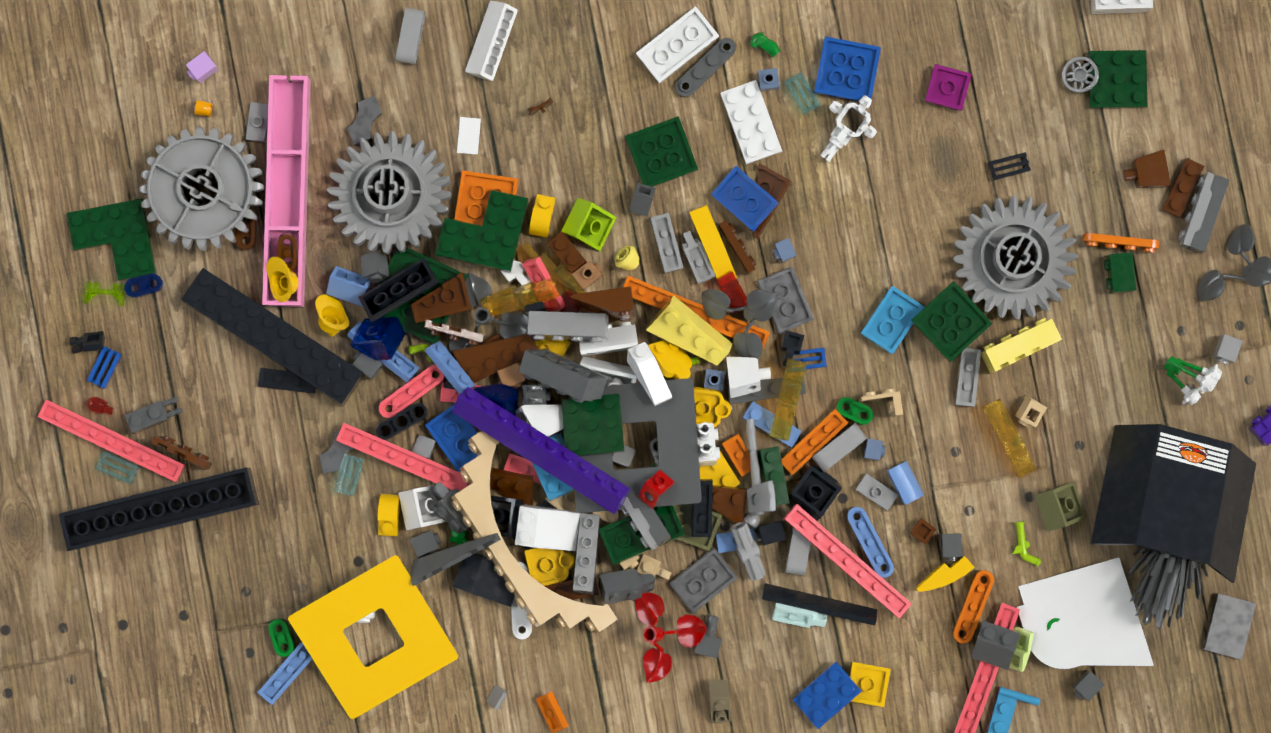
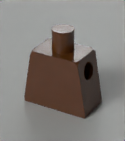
M1160 150L1132 161V169L1123 170L1124 181L1135 180L1136 188L1169 187L1171 182L1165 150Z

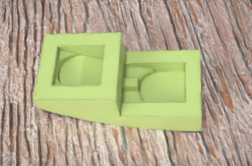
M1015 627L1013 631L1021 634L1009 668L1023 672L1030 655L1034 632Z

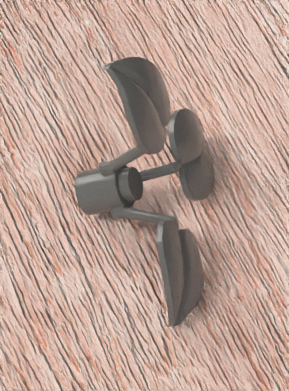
M1243 224L1230 235L1227 243L1228 251L1231 254L1237 255L1240 253L1249 264L1243 269L1244 276L1220 275L1218 270L1207 272L1202 277L1198 286V297L1201 302L1214 300L1224 292V278L1247 281L1253 287L1271 283V259L1267 256H1262L1252 263L1244 253V251H1250L1255 242L1254 232L1249 225Z
M472 273L467 274L466 287L471 307L474 308L478 305V309L474 313L477 321L475 323V333L478 332L480 325H487L490 321L501 324L499 332L504 339L528 333V317L518 310L504 311L502 321L491 317L489 311L481 306V304L487 303L491 298L492 289L489 283ZM460 338L459 341L451 339L449 343L450 354L457 361L453 350L468 348L474 345L468 344L467 339Z
M716 289L703 291L701 294L703 308L712 319H723L726 316V311H744V317L750 320V323L744 330V333L739 332L735 334L733 346L739 357L758 359L763 349L762 341L758 335L748 333L756 320L764 322L772 317L777 306L778 293L754 290L747 297V306L728 308L730 298L724 292Z

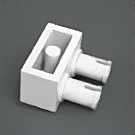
M703 422L696 424L699 466L717 465V459H720V449L715 446V440H719L718 428L714 429L713 423Z

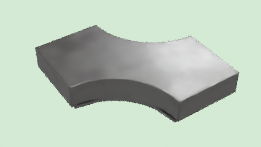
M376 96L358 102L359 112L357 119L352 125L347 127L354 146L360 144L361 138H364L366 141L372 139V125L383 114Z
M340 431L334 432V442L331 448L319 455L323 474L343 470L345 455L354 449L336 441Z

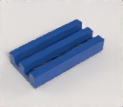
M104 346L87 381L106 389L122 354ZM109 352V354H108V356H107V358H106V360H105V362H104V364H103V366H102V368H101V370H100V372H99V374H98V376H97V378H96V380H95L94 377H95V375H96V373H97V371H98V369H99V367H100V365H101V363H102V361H103V359H104L106 353ZM115 355L116 357H115V359H114V361H113V363H112V365H111V367H110V369H109V371H108V373H107V375H106V377H105L103 383H101L100 380H101V378H102V376H103V374H104V372H105V370H106V368H107V366H108V364H109V362H110L112 356Z
M825 348L801 350L799 355L821 352V356L792 359L788 372L827 367ZM822 360L820 364L792 367V363Z

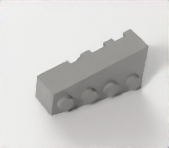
M529 311L528 335L533 340L539 341L571 340L582 342L583 339H590V342H602V339H607L609 316L606 313Z

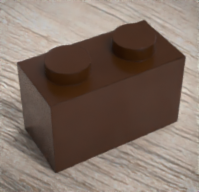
M563 232L547 243L548 247L571 274L587 263Z

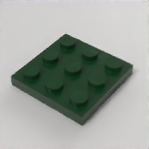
M1146 50L1088 52V58L1096 64L1099 72L1096 85L1089 90V109L1148 107ZM1093 68L1092 72L1088 74H1092L1095 77V70ZM1088 77V81L1093 82V79Z
M679 116L625 136L640 179L644 185L655 187L698 171Z
M954 281L910 320L949 363L993 324Z
M619 393L602 395L601 399L586 400L583 403L572 399L562 400L565 448L580 457L624 452Z

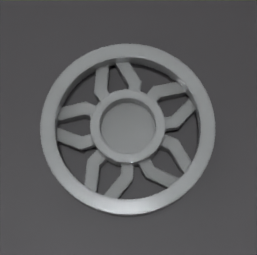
M1087 57L1071 59L1067 62L1062 72L1063 82L1066 87L1077 93L1087 92L1092 89L1099 77L1096 64ZM1079 60L1088 61V63L1084 64L1082 67V64L1079 62ZM1074 62H1076L1079 65V67L1075 68ZM1071 65L1073 72L1067 73V70ZM1093 68L1095 70V77L1092 74H1088L1092 72ZM1088 77H1091L1093 82L1087 81ZM1067 81H1069V82L1075 81V82H1074V88L1071 87V86L1068 84ZM1084 82L1090 84L1088 87L1083 88Z

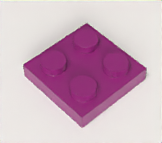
M935 64L924 102L962 111L972 74Z

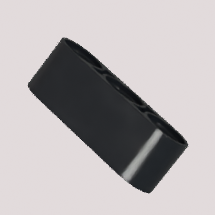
M416 403L380 423L376 433L381 439H392L424 421L429 415V410L425 405ZM417 407L424 409V415L420 418L416 417L414 413ZM402 416H405L408 420L407 425L404 427L398 425V419ZM384 426H389L391 433L384 437L381 429Z

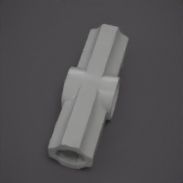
M739 522L734 524L730 529L737 545V554L741 562L744 563L749 579L751 581L759 580L766 575L759 557L761 555L760 550L751 536L747 523Z

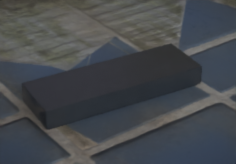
M260 368L258 387L316 393L314 387L289 371Z
M700 479L702 500L700 503L692 504L691 535L692 537H711L713 480Z

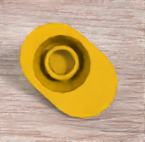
M271 257L267 261L266 266L271 292L278 302H286L291 297V294L296 293L299 283L298 277L287 267V264L281 258Z
M327 294L316 298L315 306L319 315L318 325L321 330L328 333L330 337H334L336 333L349 326L350 322L344 307L337 298Z

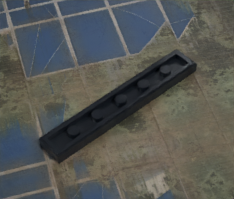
M767 583L764 584L763 600L870 625L876 624L877 609Z

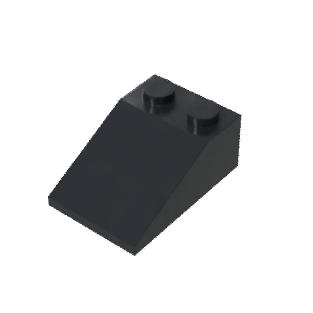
M475 553L462 560L453 587L512 607L515 594L511 593L505 586L506 581L503 576H499L495 571L494 566L496 565L492 559L489 560L486 556Z

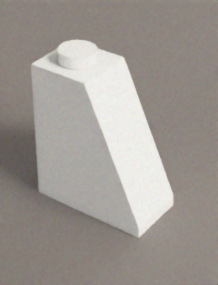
M523 405L515 411L516 417L548 437L564 430L562 405Z

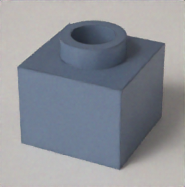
M777 68L758 71L761 92L779 90ZM771 76L773 80L768 82L765 77Z
M789 238L774 245L775 249L772 250L776 260L780 259L781 263L797 256Z
M706 369L703 388L723 391L725 371ZM716 376L718 382L712 383L711 377Z
M866 439L863 458L879 461L880 457H884L885 454L883 441Z

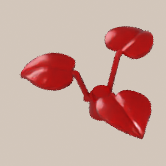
M648 592L642 593V597L635 600V606L639 620L643 624L648 625L643 631L644 640L656 647L646 651L643 657L646 682L651 683L665 678L672 669V657L667 653H663L664 649L656 642L661 641L664 635L679 633L678 640L683 646L695 647L703 639L706 633V625L695 615H683L677 620L678 630L663 631L661 627L655 625L658 623L657 617L662 616L664 613V602L659 595Z

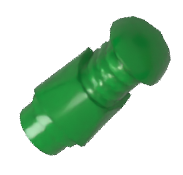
M764 32L754 34L752 36L753 39L750 40V45L753 48L760 46L772 58L781 51L777 43L768 39Z

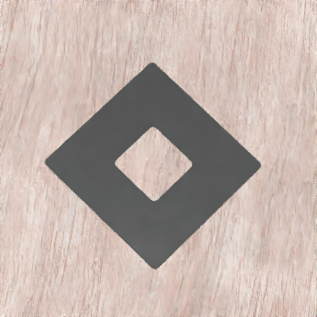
M691 378L665 380L672 398L656 406L641 383L610 385L604 388L602 395L620 394L622 424L655 421L657 424L659 465L657 467L614 470L612 453L581 456L584 460L616 480L618 478L619 482L629 487L630 491L627 497L634 509L649 507L638 495L644 483L659 470L670 477L674 484L659 497L655 507L700 503L702 500L694 386ZM575 490L576 511L578 513L608 511ZM645 492L646 498L652 501L653 498L651 494ZM622 505L619 510H623L626 508L624 507V505Z

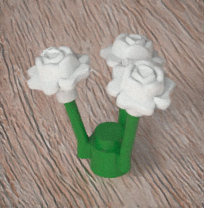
M1173 356L1168 359L1164 366V369L1168 371L1166 375L1172 378L1185 394L1182 402L1183 405L1186 403L1190 405L1197 403L1200 400L1199 398H1201L1199 391L1202 394L1206 391L1211 392L1218 380H1220L1222 373L1218 368V364L1209 369L1206 367L1201 368L1180 358L1176 359ZM1184 366L1201 372L1202 375H1197L1191 372L1190 370L1184 368ZM1183 371L1195 378L1200 383V387L1190 389L1175 374L1179 375Z

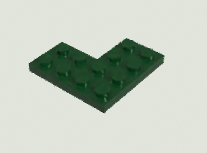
M491 190L482 226L444 218L436 256L511 273L528 198Z
M142 198L67 213L74 251L111 244L119 281L157 274L146 212L141 206Z
M673 505L653 508L672 538L664 544L685 536ZM631 516L599 529L613 565L651 550L650 547L645 548L640 540L643 537L639 530L635 532L630 524L632 521Z

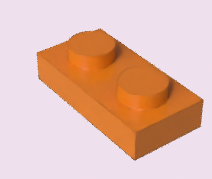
M739 434L722 443L740 476L742 477L750 472V452Z
M552 691L535 699L551 733L558 732L569 726Z

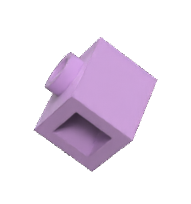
M205 51L186 64L189 68L187 71L193 81L197 79L200 83L219 70Z

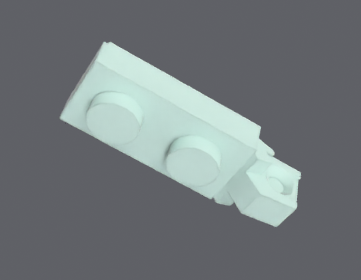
M776 603L772 620L806 628L815 625L825 627L827 614Z

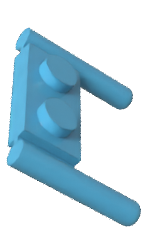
M1000 687L987 733H1008L1017 700L1039 705L1040 699Z

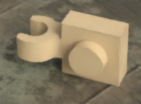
M645 554L637 569L640 574L651 573L654 577L657 574L668 580L672 573L660 568L661 561Z

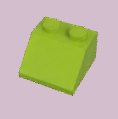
M577 198L561 232L589 247L601 251L617 217L590 201Z

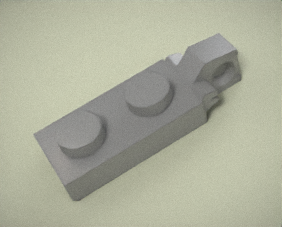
M690 231L683 233L686 241L685 244H682L683 250L697 283L701 284L715 278L716 275L702 243L698 238L693 239Z

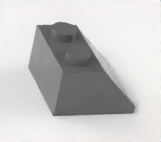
M983 621L971 658L1008 670L1021 633Z

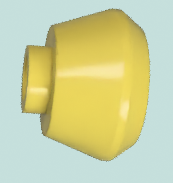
M625 246L618 251L615 256V265L618 268L627 271L637 268L639 256L634 246Z

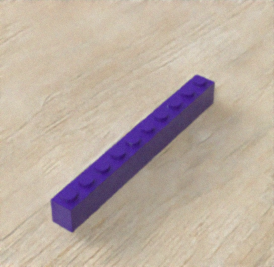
M467 387L458 396L452 412L614 515L624 504L630 488L472 388Z

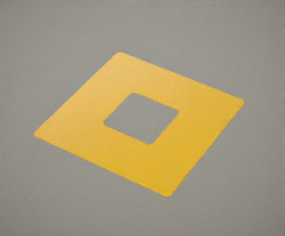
M397 555L390 557L288 617L290 624L350 719L357 718L458 659L456 650L417 586H412L411 577ZM382 608L404 641V646L369 667H365L344 635L343 630Z

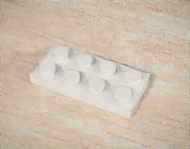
M695 6L639 50L636 55L660 84L718 39L719 35Z
M756 80L720 93L746 165L782 152Z

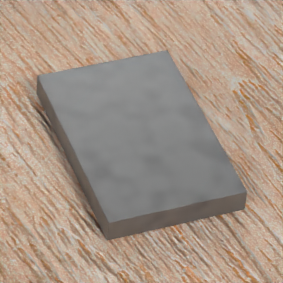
M793 266L757 281L760 290L778 293L777 306L772 315L778 334L814 320Z
M713 548L669 584L694 614L738 577L716 549Z
M1217 593L1203 650L1242 660L1256 603Z

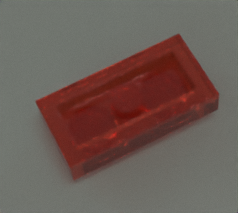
M732 271L715 279L720 290L730 298V308L747 306V296Z

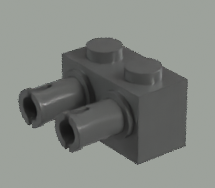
M707 614L705 622L706 633L697 646L692 647L694 648V653L713 658L718 657L722 642L721 637L715 634L719 617Z

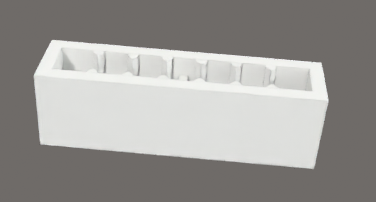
M489 2L465 70L466 73L493 81L514 23L517 9L506 3Z

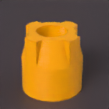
M197 100L194 114L211 117L213 104Z

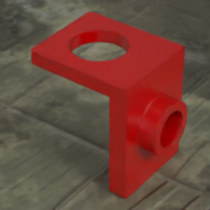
M659 470L644 483L638 497L653 509L659 497L674 484V481L663 471ZM645 492L651 494L653 498L652 501L646 498Z

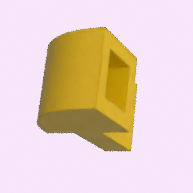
M537 194L531 216L530 235L548 238L556 198Z
M380 495L378 535L398 536L399 495Z

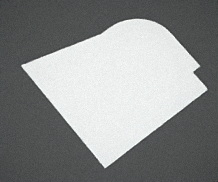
M1119 557L1018 586L1024 605L1017 607L1020 609V620L1023 629L1034 632L1031 651L1044 664L1058 669H1070L1082 665L1154 666L1139 617L1135 616L1137 611L1134 602H1130L1132 595ZM1053 618H1059L1060 620L1054 622L1047 631L1048 622Z

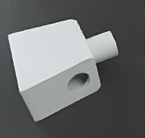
M726 357L731 398L758 392L761 390L760 380L771 379L770 367L759 368L757 358Z

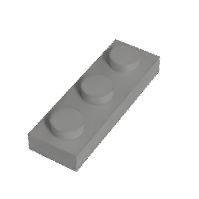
M669 213L650 217L664 272L669 273L683 269Z
M966 348L961 352L955 405L975 407L981 358L980 349Z

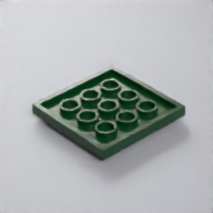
M406 247L404 253H400L398 248H396L388 265L389 277L383 279L381 283L422 258L426 259L440 283L380 320L435 344L441 336L429 334L430 330L424 327L425 322L415 323L411 304L439 288L447 281H450L461 272ZM463 273L464 279H465V283H466V280H467V278H468V275L465 274V273ZM450 315L430 321H433L432 323L446 325Z

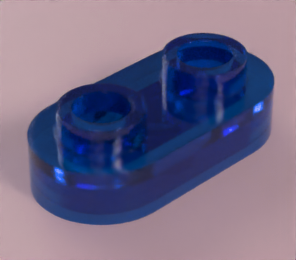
M153 273L131 278L125 283L124 290L128 296L133 298L154 294L163 288V280L159 275ZM153 280H156L157 285L155 287L151 286V282ZM134 285L138 286V290L136 292L132 290Z

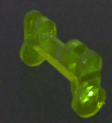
M88 281L84 303L89 304L93 297L98 294L113 295L120 303V306H124L125 284L121 283L120 290H118V283H113V289L110 290L99 289V282H94V288H92V282Z

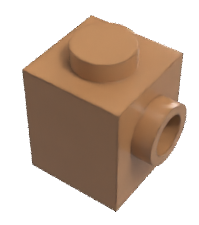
M588 261L572 273V276L584 291L602 278L600 274L602 269L596 262Z
M520 363L497 371L505 390L513 387V390L521 388L524 385L523 383L527 381L525 375L518 372Z

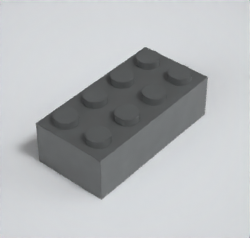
M545 348L525 350L518 371L524 374L526 379L537 380L541 382L540 385L547 388H555L557 393L562 395L568 394L572 396V400L580 403L586 400L601 399L608 379L605 375Z

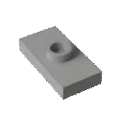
M251 102L245 140L265 143L268 128V104Z
M867 473L855 489L887 511L898 496L897 493Z

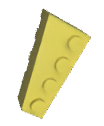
M675 296L656 314L646 331L715 365H718L728 355L733 344Z
M1046 318L1035 322L1036 327L1029 329L1027 326L1018 330L1019 335L1012 337L1010 334L1002 338V343L996 346L993 342L983 347L985 351L981 352V356L989 372H996L1062 340L1053 320L1047 321Z

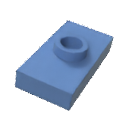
M754 528L749 529L753 540L756 542ZM732 532L716 534L718 553L736 551L737 545Z

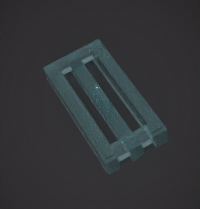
M802 72L785 81L803 115L820 106L818 99ZM798 79H800L803 83L812 101L814 102V105H812L809 101L800 83L798 82ZM792 82L795 83L797 89L799 90L801 96L807 104V109H805L797 93L792 87Z
M103 451L96 469L132 484L140 466ZM105 458H111L117 462H120L124 465L133 468V470H127L121 466H118L114 463L105 460ZM102 464L129 474L130 477L127 478L102 467Z
M344 454L334 491L354 496L364 459ZM357 461L349 491H347L354 462Z

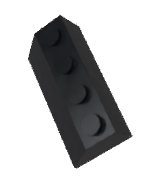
M422 258L358 298L370 321L375 323L440 282L426 259Z

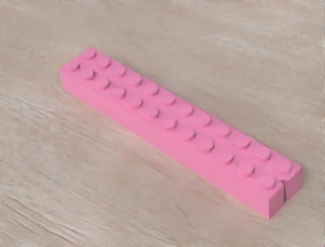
M269 75L262 305L267 307H304L311 80L308 76H290L289 79L287 76ZM288 232L297 239V266L292 271L297 275L299 283L296 293L291 294L288 301L278 302L272 295L266 266L267 261L271 257H278V237ZM285 239L284 243L290 244L291 241L289 239ZM288 257L284 259L285 262L291 261Z

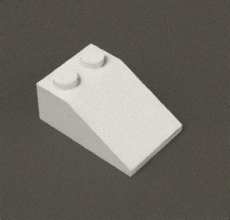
M526 504L521 505L519 508L515 545L576 551L580 513Z

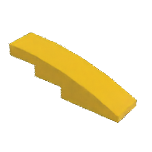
M704 205L690 211L689 214L716 275L718 284L722 285L736 279L737 276L708 206Z

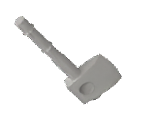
M748 419L746 421L752 488L747 489L749 513H755V516L764 515V512L776 511L775 490L772 480L761 483L754 419Z

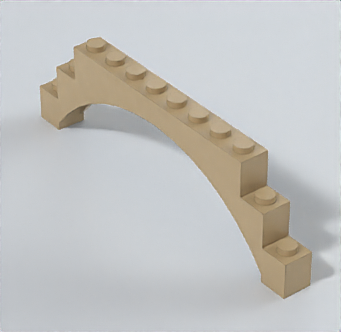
M483 431L468 440L470 443L468 446L472 453H476L478 457L460 468V476L470 485L452 496L453 501L451 503L456 511H460L463 515L462 520L464 524L473 530L474 539L498 533L501 540L486 547L484 554L489 560L492 559L496 565L494 566L495 571L499 576H503L506 581L505 586L517 597L516 603L521 609L524 608L528 614L526 617L530 624L538 627L556 615V622L560 628L568 630L585 619L586 627L595 634L618 620L608 604L602 606L590 605L558 595L535 580L521 567L510 553L499 532L491 505L490 472L495 448L499 441Z

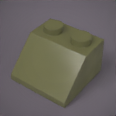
M1074 481L1035 495L1047 532L1069 526L1087 518Z

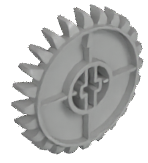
M197 127L194 136H191L187 129L181 130L180 140H177L172 135L168 136L167 142L169 146L164 148L158 144L155 149L159 156L157 158L148 157L146 160L152 167L151 170L141 172V177L148 180V184L139 187L140 193L148 195V198L141 203V206L144 209L152 208L153 210L147 217L148 222L160 221L156 230L159 235H163L168 230H171L169 242L172 244H176L180 236H182L183 247L187 250H190L193 240H196L198 248L201 251H206L207 240L209 239L216 248L221 249L222 242L220 236L223 235L229 241L236 242L232 230L237 228L247 233L248 228L242 221L245 217L250 220H257L258 218L249 209L250 205H263V201L253 196V192L265 190V186L261 183L253 182L252 179L262 175L263 172L259 168L248 167L257 158L253 154L241 155L247 147L243 142L237 143L232 147L231 144L234 136L230 133L220 140V131L217 128H213L208 136H205L203 127ZM205 174L213 181L216 178L218 181V190L215 189L216 185L214 183H212L206 177L198 175ZM194 181L217 194L216 197L213 199L189 186L190 182ZM188 189L190 190V195H192L200 202L208 204L200 206L201 204L195 201L194 199H191L190 201L188 198Z
M391 131L388 143L384 144L383 139L377 132L374 134L375 146L371 147L364 138H361L360 145L363 152L359 154L353 148H347V152L352 159L350 163L339 158L337 159V163L344 173H330L332 180L340 185L339 187L327 188V192L331 196L339 198V200L328 203V207L333 211L342 212L335 216L333 220L338 225L348 223L342 230V233L346 237L356 233L357 235L353 241L355 245L361 246L368 241L367 248L370 252L377 250L378 246L381 245L384 254H390L392 246H397L399 252L404 253L407 243H411L412 246L417 248L420 246L419 237L432 238V233L429 230L431 226L435 228L442 226V222L437 218L438 214L445 215L449 212L448 207L443 205L442 201H448L452 197L450 191L442 190V188L447 187L451 181L449 176L439 177L446 168L444 162L433 166L437 158V153L434 149L425 156L423 155L425 152V142L423 140H420L415 148H412L410 134H406L402 144H398L395 132ZM389 178H390V185H391L393 191H392V190H389V203H388V198L386 197L385 193H388V189H389ZM398 179L405 183V187L398 186ZM373 197H379V204L373 201Z
M1016 195L1010 198L1008 207H1004L1001 198H997L994 201L993 212L986 204H983L980 208L983 218L980 219L975 214H971L968 219L973 228L970 229L965 226L960 228V233L966 240H957L954 243V246L962 251V255L953 257L954 263L962 265V269L957 271L955 276L956 278H966L967 282L961 287L962 291L973 290L974 294L971 300L975 304L982 299L985 302L983 306L984 312L988 313L993 307H996L997 316L1003 318L1007 310H1010L1013 319L1019 320L1021 310H1024L1028 317L1033 318L1036 316L1034 306L1037 305L1042 311L1047 312L1050 310L1046 299L1049 298L1054 302H1060L1062 297L1056 289L1068 290L1071 288V284L1064 280L1063 276H1072L1077 273L1076 269L1066 266L1067 262L1078 258V254L1066 252V248L1073 245L1076 239L1062 238L1061 235L1070 226L1069 224L1055 227L1054 223L1057 221L1060 213L1055 212L1046 218L1044 216L1047 208L1045 202L1034 211L1031 210L1032 197H1028L1022 207H1018ZM1007 241H1016L1015 244L1008 249L1003 245ZM1021 243L1025 244L1018 257L1020 260L1014 264L1009 272L1007 269L1014 258L1012 254L1018 251ZM1028 250H1030L1032 254V261L1028 262L1030 259V254L1027 253ZM1002 253H1003L1002 260L1004 261V264H1003V265H1002V263H1001V261H1000V254H1002ZM1024 265L1029 269L1025 274H1016L1018 269Z

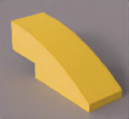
M965 556L960 557L950 567L942 563L914 589L921 592L946 586L965 576L975 567Z

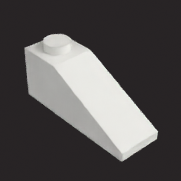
M643 342L628 349L627 362L653 404L656 406L671 399L672 395L647 344Z

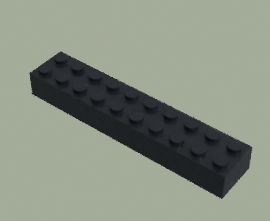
M202 268L181 298L186 305L342 407H344L365 376L361 370L204 268Z
M246 467L59 513L67 551H74L259 505L251 468Z

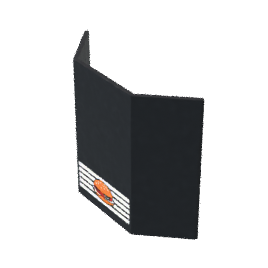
M1115 425L1090 544L1137 545L1207 564L1228 581L1234 583L1257 463L1232 443L1166 425Z

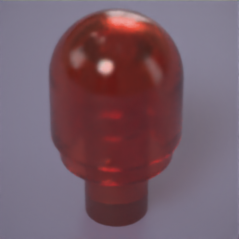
M91 397L87 402L89 410L97 414L105 412L112 415L115 409L108 406V402L99 397Z

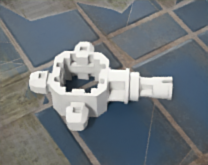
M866 95L858 101L859 105L850 102L841 107L842 104L837 101H833L830 104L829 109L834 114L838 113L835 118L836 127L830 134V142L820 154L827 161L830 162L838 149H841L844 145L846 146L852 137H858L864 132L865 136L873 138L877 133L875 128L871 125L868 126L871 118L870 113L865 111V109L869 108L872 100ZM851 107L865 116L864 121L855 132L841 123L842 118Z

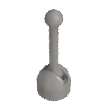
M749 513L743 522L756 529L760 523V517L755 516V513Z

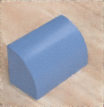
M336 266L330 276L326 294L362 307L358 297L369 291L371 282L360 274Z
M907 460L886 470L903 505H907L924 495Z

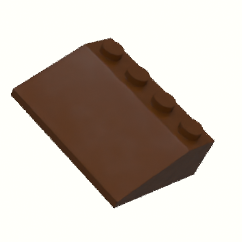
M631 286L572 294L576 306L597 313H606L611 318L620 319V322L629 321L631 317L635 316Z

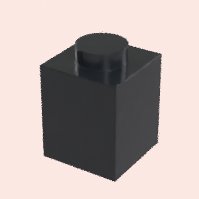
M781 521L759 526V531L755 532L758 543L762 542L763 546L786 540Z

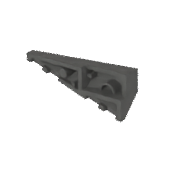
M498 533L428 553L413 560L412 586L501 540Z

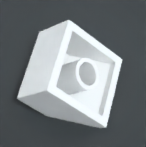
M432 486L398 493L406 530L447 522L444 517L437 513L434 507L436 501L429 492Z

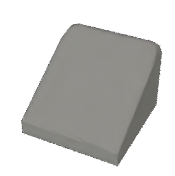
M419 434L412 452L430 459L437 441Z
M624 445V452L613 454V462L629 468L636 450Z
M495 685L487 698V702L496 710L499 709L508 691Z

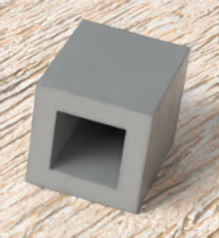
M1226 334L1220 335L1213 357L1218 359L1217 362L1224 365L1235 363L1243 341Z

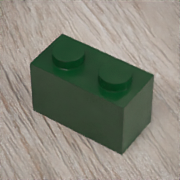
M1133 252L1107 255L1106 259H1104V269L1108 272L1106 288L1110 291V294L1136 291Z

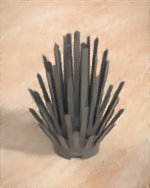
M1141 547L1132 555L1143 552L1144 554L1133 564L1127 575L1131 576L1143 563L1140 573H1143L1145 570L1146 572L1130 602L1133 601L1136 595L1140 593L1135 607L1139 606L1135 616H1138L1145 607L1142 623L1147 625L1151 622L1154 615L1157 621L1156 626L1160 630L1168 611L1169 619L1167 626L1170 628L1175 602L1177 603L1176 619L1178 620L1179 616L1183 617L1187 588L1191 589V581L1195 584V594L1199 600V595H1201L1200 579L1202 578L1199 564L1204 570L1205 576L1209 577L1205 564Z

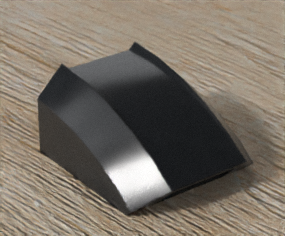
M811 465L789 494L790 506L798 504L818 522L841 491L842 486L827 472H823L820 467Z
M491 496V505L501 536L516 538L519 508L521 505H524L523 500Z

